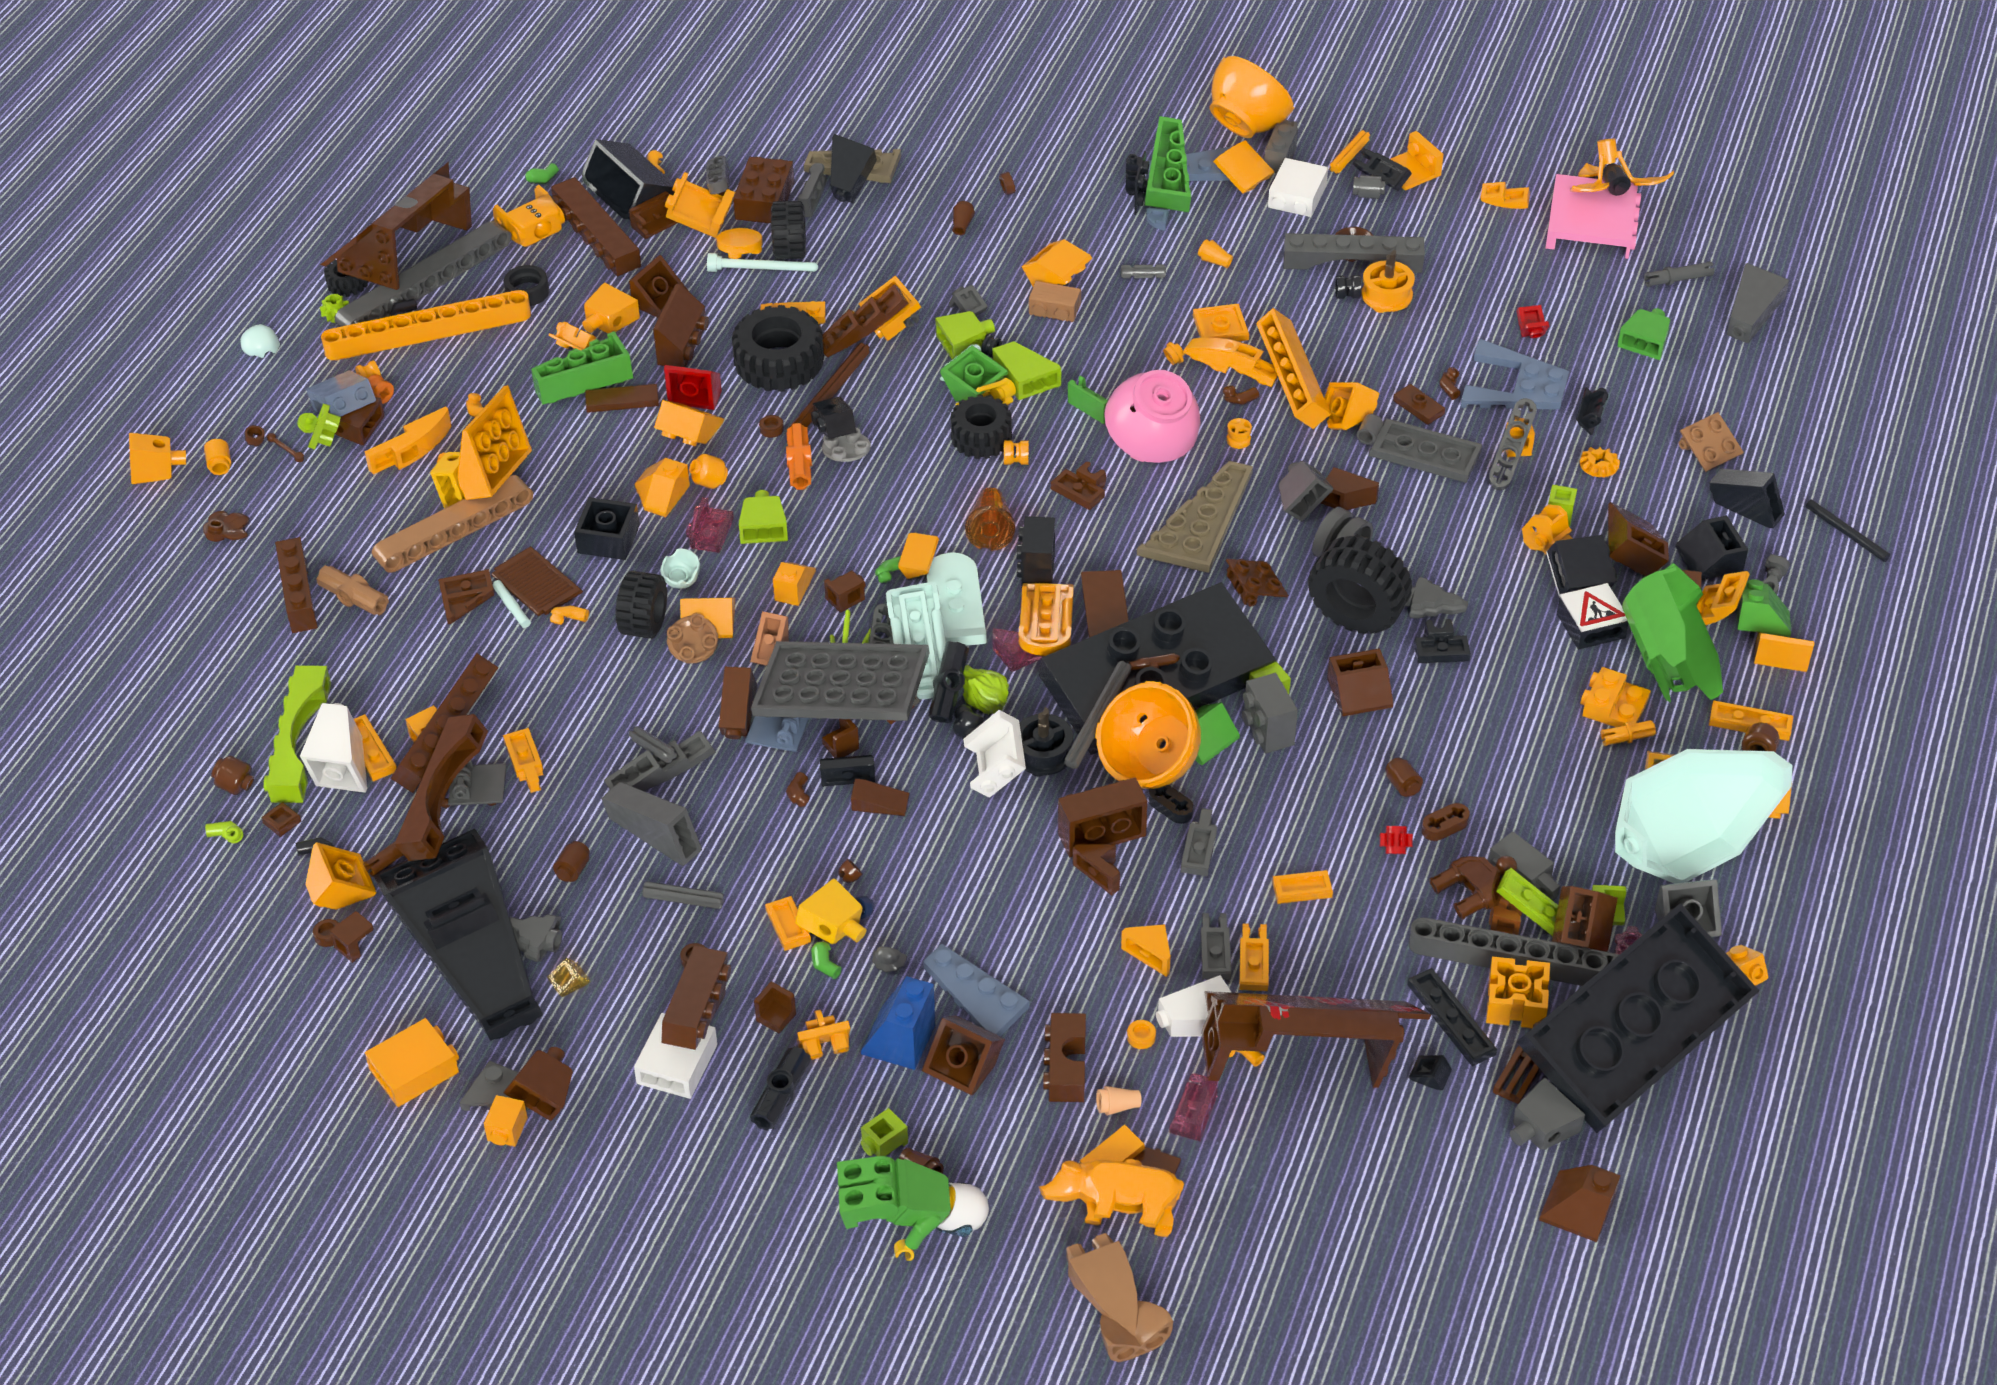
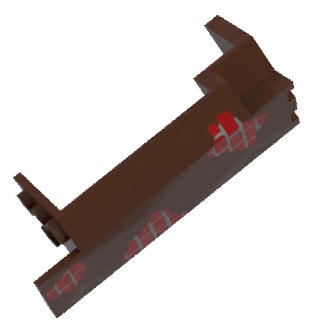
M1204 991L1208 1016L1201 1034L1208 1081L1220 1080L1231 1050L1266 1052L1273 1035L1364 1039L1372 1087L1379 1088L1383 1077H1386L1388 1074V1066L1391 1060H1394L1396 1057V1049L1399 1043H1402L1404 1039V1027L1400 1025L1399 1018L1429 1020L1432 1014L1407 1001Z

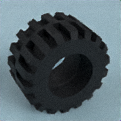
M802 201L773 202L771 206V231L774 257L776 260L804 259L806 255V229Z
M978 395V397H968V400H961L959 405L954 406L953 412H951V440L953 446L957 447L958 452L965 453L967 457L974 456V459H980V457L987 459L992 455H1000V451L1004 452V440H1011L1012 438L1011 411L1008 410L1006 403L1002 404V400L993 399V396L983 397V395Z
M628 571L625 575L616 601V623L620 634L649 639L657 636L663 624L667 606V587L662 575L638 571Z

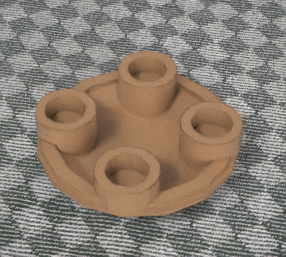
M696 613L679 619L668 628L667 645L670 653L676 659L684 663L696 664L705 661L713 655L718 646V633L715 626L709 620L705 619L703 615Z

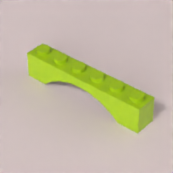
M296 665L293 676L289 677V694L284 697V714L279 717V734L274 737L275 751L274 755L269 757V775L264 777V790L268 792L271 803L304 802L308 781L304 766L295 754L296 742L307 720L321 707L322 703H327L331 687L327 666Z

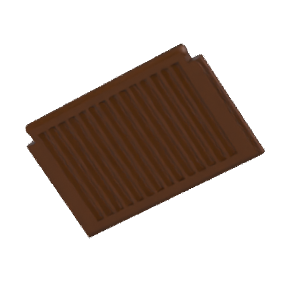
M531 546L495 567V571L491 574L494 579L500 580L509 592L537 616L543 613L547 615L553 608L560 607L583 593L582 589Z

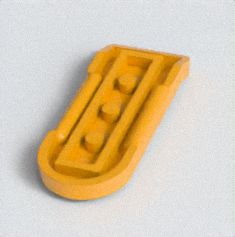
M1023 583L1019 624V645L1023 650L1034 655L1047 656L1070 646L1074 596L1073 584Z

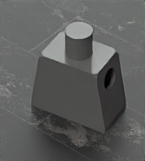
M1305 461L1290 464L1288 466V474L1279 483L1283 510L1301 522L1334 490L1322 473Z
M1544 1078L1517 1105L1513 1119L1516 1127L1510 1131V1137L1518 1146L1530 1140L1539 1149L1545 1150L1580 1133L1585 1114Z

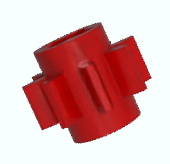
M1386 826V833H1380V846H1386L1385 854H1406V847H1413V834H1407V826Z

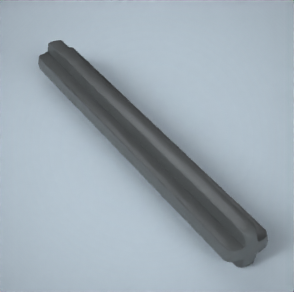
M1124 661L1118 662L1065 758V765L1072 769L1079 767L1095 737L1097 723H1100L1106 708L1119 694L1131 672V665Z

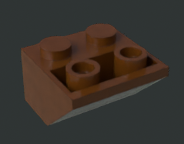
M1380 648L1329 657L1327 680L1342 717L1393 708L1388 667Z
M1563 886L1560 893L1552 942L1608 952L1618 898L1598 891L1574 886Z

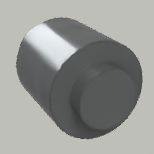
M1360 175V177H1354L1352 195H1358V198L1379 199L1380 195H1384L1385 181H1381V176Z

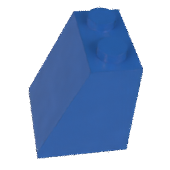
M906 976L881 1007L861 1049V1055L915 1070L936 1026L934 984Z

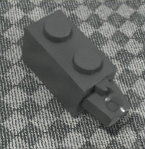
M1284 120L1282 124L1277 123L1265 148L1264 161L1275 173H1278L1285 158L1292 159L1297 149L1298 122Z
M1512 831L1490 848L1488 861L1493 866H1495L1496 861L1500 857L1510 856L1517 863L1516 872L1552 901L1558 897L1560 885L1552 877L1554 862Z

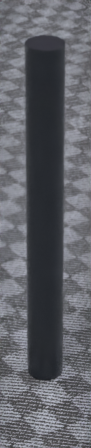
M1812 499L1807 502V509L1883 562L1889 559L1890 553Z

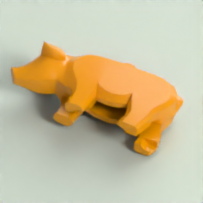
M1127 1159L1124 1162L1096 1160L1086 1163L1068 1160L1062 1163L1061 1169L1052 1181L1046 1185L1039 1186V1189L1045 1200L1068 1202L1081 1199L1087 1208V1216L1085 1218V1223L1101 1225L1102 1219L1110 1218L1113 1211L1126 1214L1142 1212L1140 1224L1155 1228L1154 1235L1168 1237L1172 1232L1174 1222L1172 1210L1180 1198L1184 1182L1177 1179L1173 1173L1167 1170L1143 1166L1140 1161L1134 1159Z

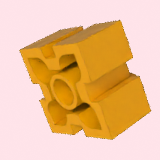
M1492 956L1486 1023L1509 1026L1510 1020L1521 1021V1027L1533 1028V1024L1545 1018L1548 1011L1550 963L1527 960L1526 966L1515 965V959Z

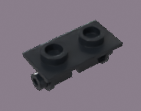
M1586 387L1577 413L1576 420L1578 424L1590 435H1593L1595 426L1601 423L1603 405H1605L1608 399V392L1604 388L1591 392Z

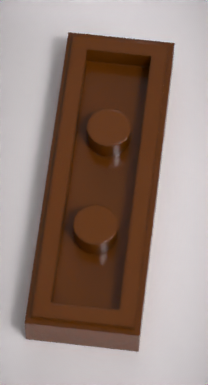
M657 384L585 390L587 413L659 406Z

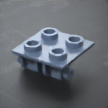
M755 716L745 743L797 752L809 718Z

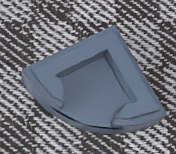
M1147 208L1146 218L1148 223L1154 228L1165 231L1169 210Z

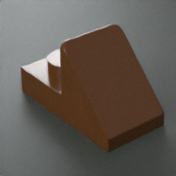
M1077 844L1073 847V865L1111 896L1120 890V872L1113 865L1116 861L1115 845Z

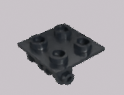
M1146 151L1143 152L1142 157L1130 154L1126 158L1125 190L1129 195H1135L1134 215H1137L1139 206H1143L1145 196L1143 192L1147 190L1148 179H1145V174H1148L1149 161H1146Z

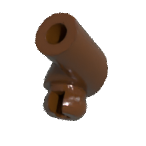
M1449 367L1447 372L1443 373L1439 384L1442 390L1452 400H1455L1461 394L1460 390L1455 386L1460 373L1456 368Z
M1234 386L1223 388V398L1229 403L1244 405L1259 398V392L1255 387L1244 392H1236Z
M802 772L796 773L786 790V795L793 804L796 803L799 807H804L810 800L809 795L805 794L803 789L808 781V777Z

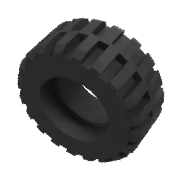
M778 305V307L772 308V306H767L763 310H754L751 315L747 314L739 321L732 333L733 357L736 371L745 382L751 383L755 388L760 389L761 387L765 391L771 392L772 390L782 392L789 388L791 390L797 389L799 385L802 384L804 386L809 383L810 378L814 379L823 366L824 351L821 326L810 314L804 310L799 311L796 307L786 308L785 305ZM775 347H787V348L778 349V350H772V349H770V348H775Z
M1356 536L1340 537L1330 542L1324 548L1310 571L1308 587L1310 596L1314 597L1313 602L1317 608L1320 607L1322 614L1326 618L1330 617L1333 623L1338 626L1339 624L1344 626L1346 630H1357L1358 633L1366 634L1369 631L1370 634L1387 630L1396 622L1412 594V580L1409 578L1408 568L1403 566L1404 563L1400 557H1396L1393 554L1394 551L1390 548H1384L1381 546L1382 543L1376 540L1372 542L1363 536L1356 538Z

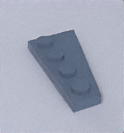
M943 944L939 945L923 961V968L944 991H948L952 995L954 1002L960 1009L963 1008L971 1016V1021L975 1025L1000 1037L1029 1009V1000Z

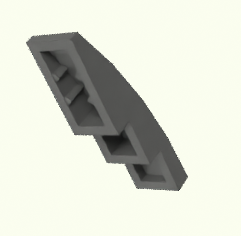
M699 730L679 745L675 740L668 744L677 753V757L672 759L671 763L664 762L647 750L604 779L610 790L619 782L645 791L693 768L716 752L701 730Z

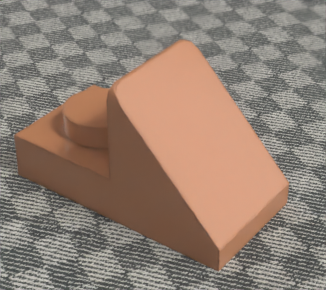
M762 611L750 662L767 666L776 641L789 642L787 616Z

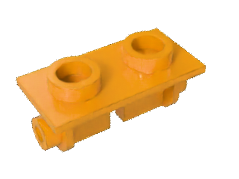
M567 322L558 323L556 335L549 333L550 337L557 340V345L567 349L573 347L583 350L589 347V342L596 339V336L580 330L578 337H576L579 328Z

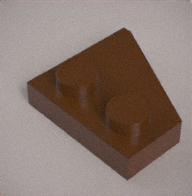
M489 569L438 579L448 624H452L494 596Z

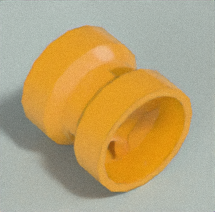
M1004 440V465H1012L1014 462H1019L1021 465H1029V440H1021L1019 443H1014L1012 440ZM1014 447H1016V458H1014Z

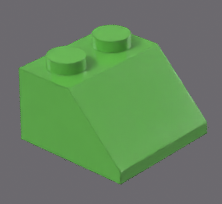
M1749 580L1745 585L1737 606V630L1790 637V611L1768 584H1764L1760 580Z

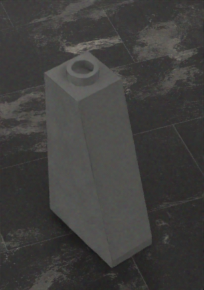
M1746 263L1730 317L1727 335L1749 343L1785 299L1789 279Z
M622 782L615 785L601 798L609 819L679 865L685 866L702 850L687 808Z

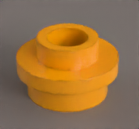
M1169 342L1166 345L1167 347L1163 349L1167 360L1172 365L1182 363L1184 361L1183 356L1185 355L1183 349L1179 344Z

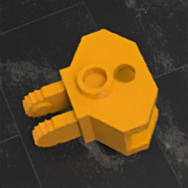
M1548 504L1539 515L1535 514L1522 528L1524 543L1531 550L1543 551L1545 554L1556 541L1573 539L1569 535L1572 530L1569 527L1567 512L1558 505Z

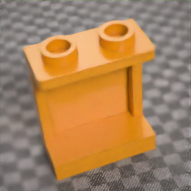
M684 172L682 178H677L672 189V191H675L674 195L669 194L664 206L668 208L666 218L716 238L731 207L735 192L727 189L724 196L719 194L712 195L709 193V190L688 182V173Z

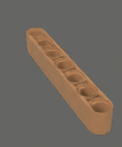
M512 475L492 497L463 499L379 541L372 549V556L388 573L396 572L526 506L533 498V491L520 477Z

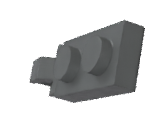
M1202 808L1199 822L1192 821L1190 823L1180 872L1208 877L1217 836V825L1211 824L1213 810Z

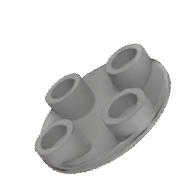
M856 428V433L832 439H828L825 435L823 437L822 451L825 456L835 461L849 462L858 460L868 454L871 448L869 439L860 433L859 428Z

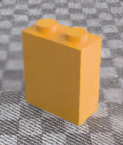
M426 1018L364 1052L369 1070L397 1107L459 1073L456 1062L459 1060V1055L452 1044L446 1045L444 1042L445 1038L437 1025L433 1027Z

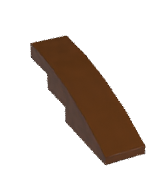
M893 285L878 300L873 297L869 298L856 312L848 309L822 334L824 355L830 357L850 347L878 329L904 308L908 301L900 288Z

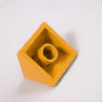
M735 597L680 599L681 618L692 616L696 613L701 614L715 626L718 638H733Z
M1757 632L1754 664L1807 672L1814 641Z

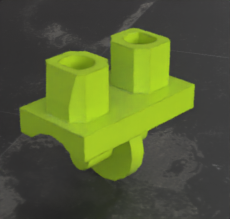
M323 403L318 418L313 413H303L298 418V427L304 433H313L308 445L309 448L315 449L317 443L329 447L332 444L341 417L328 413L330 405Z

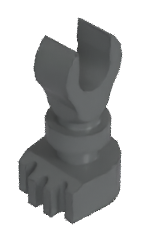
M1770 554L1765 563L1767 578L1762 582L1768 584L1777 595L1779 590L1778 582L1787 574L1790 563L1782 556Z

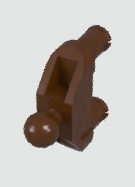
M1507 855L1500 857L1496 861L1495 866L1485 857H1461L1451 862L1449 869L1434 877H1430L1429 883L1436 894L1456 883L1464 885L1473 894L1453 904L1457 915L1463 920L1482 908L1489 910L1499 904L1501 895L1496 892L1501 882L1499 876L1503 877L1505 871L1510 868L1516 871L1517 863L1514 858Z

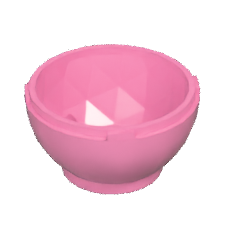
M1153 370L1128 378L1114 390L1104 410L1105 424L1109 435L1125 453L1141 462L1162 463L1184 456L1194 446L1201 424L1199 406L1189 386L1180 376L1166 370ZM1134 406L1136 412H1132L1130 407Z

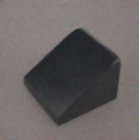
M1419 1055L1409 1075V1079L1436 1090H1443L1452 1069L1444 1055Z

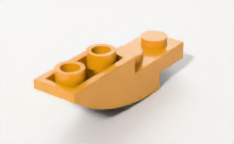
M1210 337L1193 338L1183 351L1193 360L1201 361L1216 371L1226 374L1231 367L1238 373L1257 380L1262 385L1272 387L1278 379L1274 365L1261 359L1264 351L1238 341Z
M443 407L404 425L403 434L364 451L369 471L374 475L393 465L401 470L430 452L441 442L452 427L448 408Z

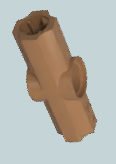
M326 565L319 570V575L316 578L317 584L336 594L339 601L345 606L351 607L356 605L373 615L377 614L379 616L386 611V606L389 603L388 596L370 587L367 581L359 574L349 576L332 566L328 567Z

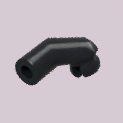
M415 299L395 302L389 317L416 310L417 303Z

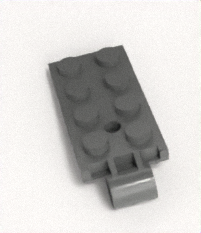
M1375 414L1366 415L1357 432V438L1361 443L1373 445L1369 450L1368 456L1467 483L1482 452V444L1388 418L1383 423L1382 419Z

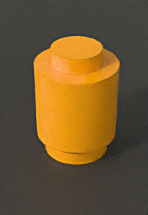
M222 439L208 441L204 445L207 468L214 475L226 474L232 464L228 443Z

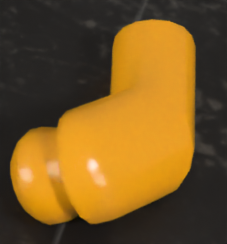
M657 150L650 151L647 154V160L665 174V170L658 165L662 162L659 160V158H663L662 153Z

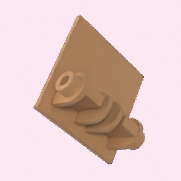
M1719 412L1680 430L1683 436L1679 441V447L1682 450L1691 449L1705 472L1744 453Z

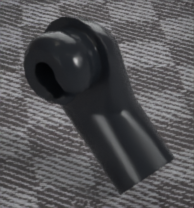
M319 837L297 842L296 849L298 856L312 853L313 845L316 842L332 847L334 845L326 839Z

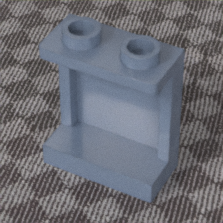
M350 370L306 389L314 411L319 412L324 403L330 405L329 413L340 417L376 401L368 378Z

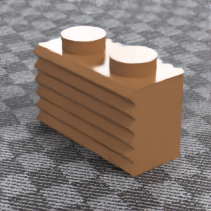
M1035 281L1029 296L1030 315L1034 314L1044 318L1052 317L1053 319L1066 320L1067 322L1069 320L1074 322L1081 305V289Z

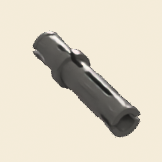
M1708 261L1677 268L1665 267L1663 270L1646 272L1644 274V281L1649 280L1645 284L1647 287L1660 284L1672 285L1677 281L1713 276L1714 268H1709L1713 266V263Z

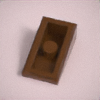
M855 779L851 795L852 811L905 816L910 793L871 781Z

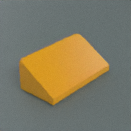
M919 533L908 534L898 564L906 579L929 573L939 541L937 536Z

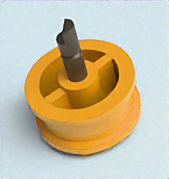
M1393 249L1391 254L1386 256V261L1375 262L1365 269L1361 295L1363 301L1378 313L1394 312L1408 307L1413 299L1412 287L1414 286L1415 276L1408 266L1396 262V250Z

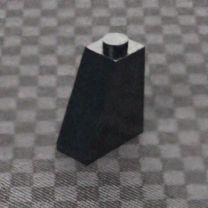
M836 134L833 135L830 186L833 196L837 200L854 203L877 161L874 148Z
M1720 469L1709 482L1710 491L1716 504L1767 528L1773 529L1785 515L1774 473Z

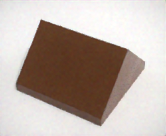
M658 255L629 280L631 297L638 300L639 309L659 318L676 284H681L688 291L661 255Z

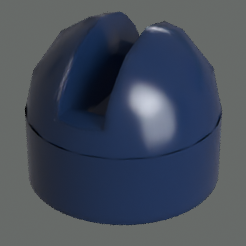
M867 896L855 898L863 908L860 920L873 914L875 906L872 899Z

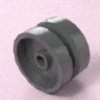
M1334 508L1324 518L1315 534L1312 545L1313 555L1319 558L1324 548L1330 542L1340 537L1356 536V538L1363 536L1371 541L1373 536L1372 523L1360 517L1354 518L1353 513L1344 508Z

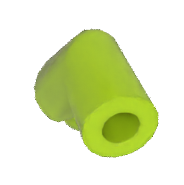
M232 821L205 825L207 837L222 836L230 843H238L243 838L242 829Z

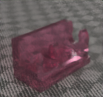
M1191 1074L1189 1080L1192 1082H1187L1185 1086V1091L1173 1122L1169 1127V1133L1200 1142L1218 1096L1219 1081H1208L1206 1076Z

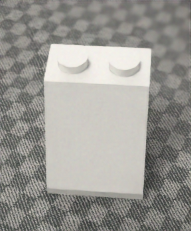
M322 703L300 757L316 786L366 793L367 780L362 735L347 706L339 703Z

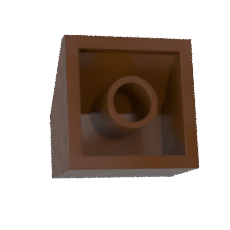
M957 1015L943 1017L922 1071L961 1091L974 1095L994 1068L1005 1038Z

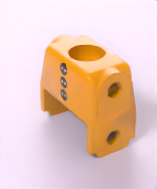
M537 185L534 189L535 200L507 213L498 204L493 208L494 221L511 233L512 241L524 247L559 232L562 229V224L565 222L561 208L540 185Z

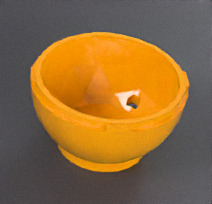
M1236 56L1223 57L1215 70L1211 90L1213 102L1210 105V111L1223 126L1241 137L1252 138L1255 133L1275 128L1276 124L1286 120L1295 108L1287 90L1272 75L1248 60Z
M1146 681L1145 683L1129 687L1114 698L1103 713L1100 723H1097L1095 739H1097L1100 760L1106 771L1114 779L1120 781L1136 777L1141 789H1155L1175 782L1191 768L1198 756L1201 744V728L1192 704L1178 690L1161 682ZM1146 715L1148 718L1141 723L1140 718ZM1165 740V747L1160 749L1161 743Z

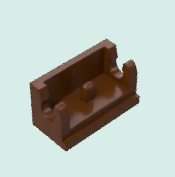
M667 191L629 209L631 227L644 239H648L678 223L666 218L668 208L664 206L669 196Z

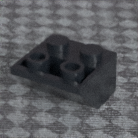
M1727 515L1703 520L1679 540L1675 546L1690 571L1702 572L1701 580L1743 572L1748 554V548Z

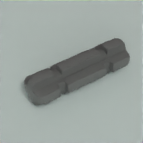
M1152 264L1134 265V267H1131V265H1121V278L1131 279V276H1134V278H1153V276L1165 278L1166 267L1164 264H1156V267H1153Z

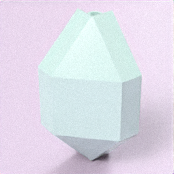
M1686 749L1626 779L1615 831V853L1633 867L1674 884L1688 882L1742 853L1791 788L1792 764L1774 751Z

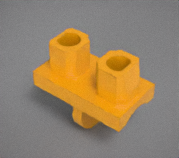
M821 1010L814 1011V1020L805 1022L807 1030L797 1032L798 1047L803 1048L811 1056V1060L823 1057L820 1044L830 1041L834 1054L849 1051V1021L835 1023L834 1015L823 1017Z

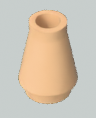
M1104 1086L1103 1089H1098L1096 1093L1098 1112L1105 1113L1108 1116L1132 1108H1140L1141 1093L1139 1090Z

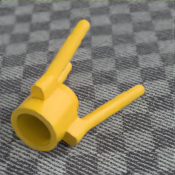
M1004 378L1001 381L978 387L976 391H986L982 394L983 397L991 395L993 399H1000L1003 401L1002 404L1006 403L1009 405L1013 402L1012 396L1016 394V387L1010 379Z

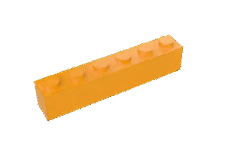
M1272 308L1256 323L1294 416L1314 429L1331 415L1292 321Z

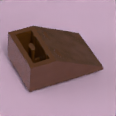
M1612 502L1608 504L1609 557L1644 576H1648L1663 567L1669 561L1668 542L1646 520Z

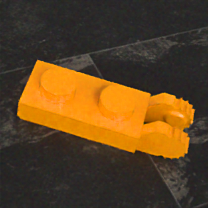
M1243 923L1242 938H1240L1239 990L1268 991L1269 939H1267V924H1260L1258 929L1259 938H1249V924Z

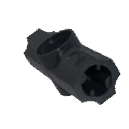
M951 641L945 644L939 673L933 680L934 693L928 717L933 721L939 723L952 722L959 690L965 684L963 672L969 648L965 644ZM946 677L950 679L952 687L947 685Z
M796 1046L788 1048L776 1070L768 1075L767 1086L750 1115L751 1122L755 1123L758 1128L766 1131L774 1129L785 1108L794 1101V1091L811 1062V1056L804 1049Z

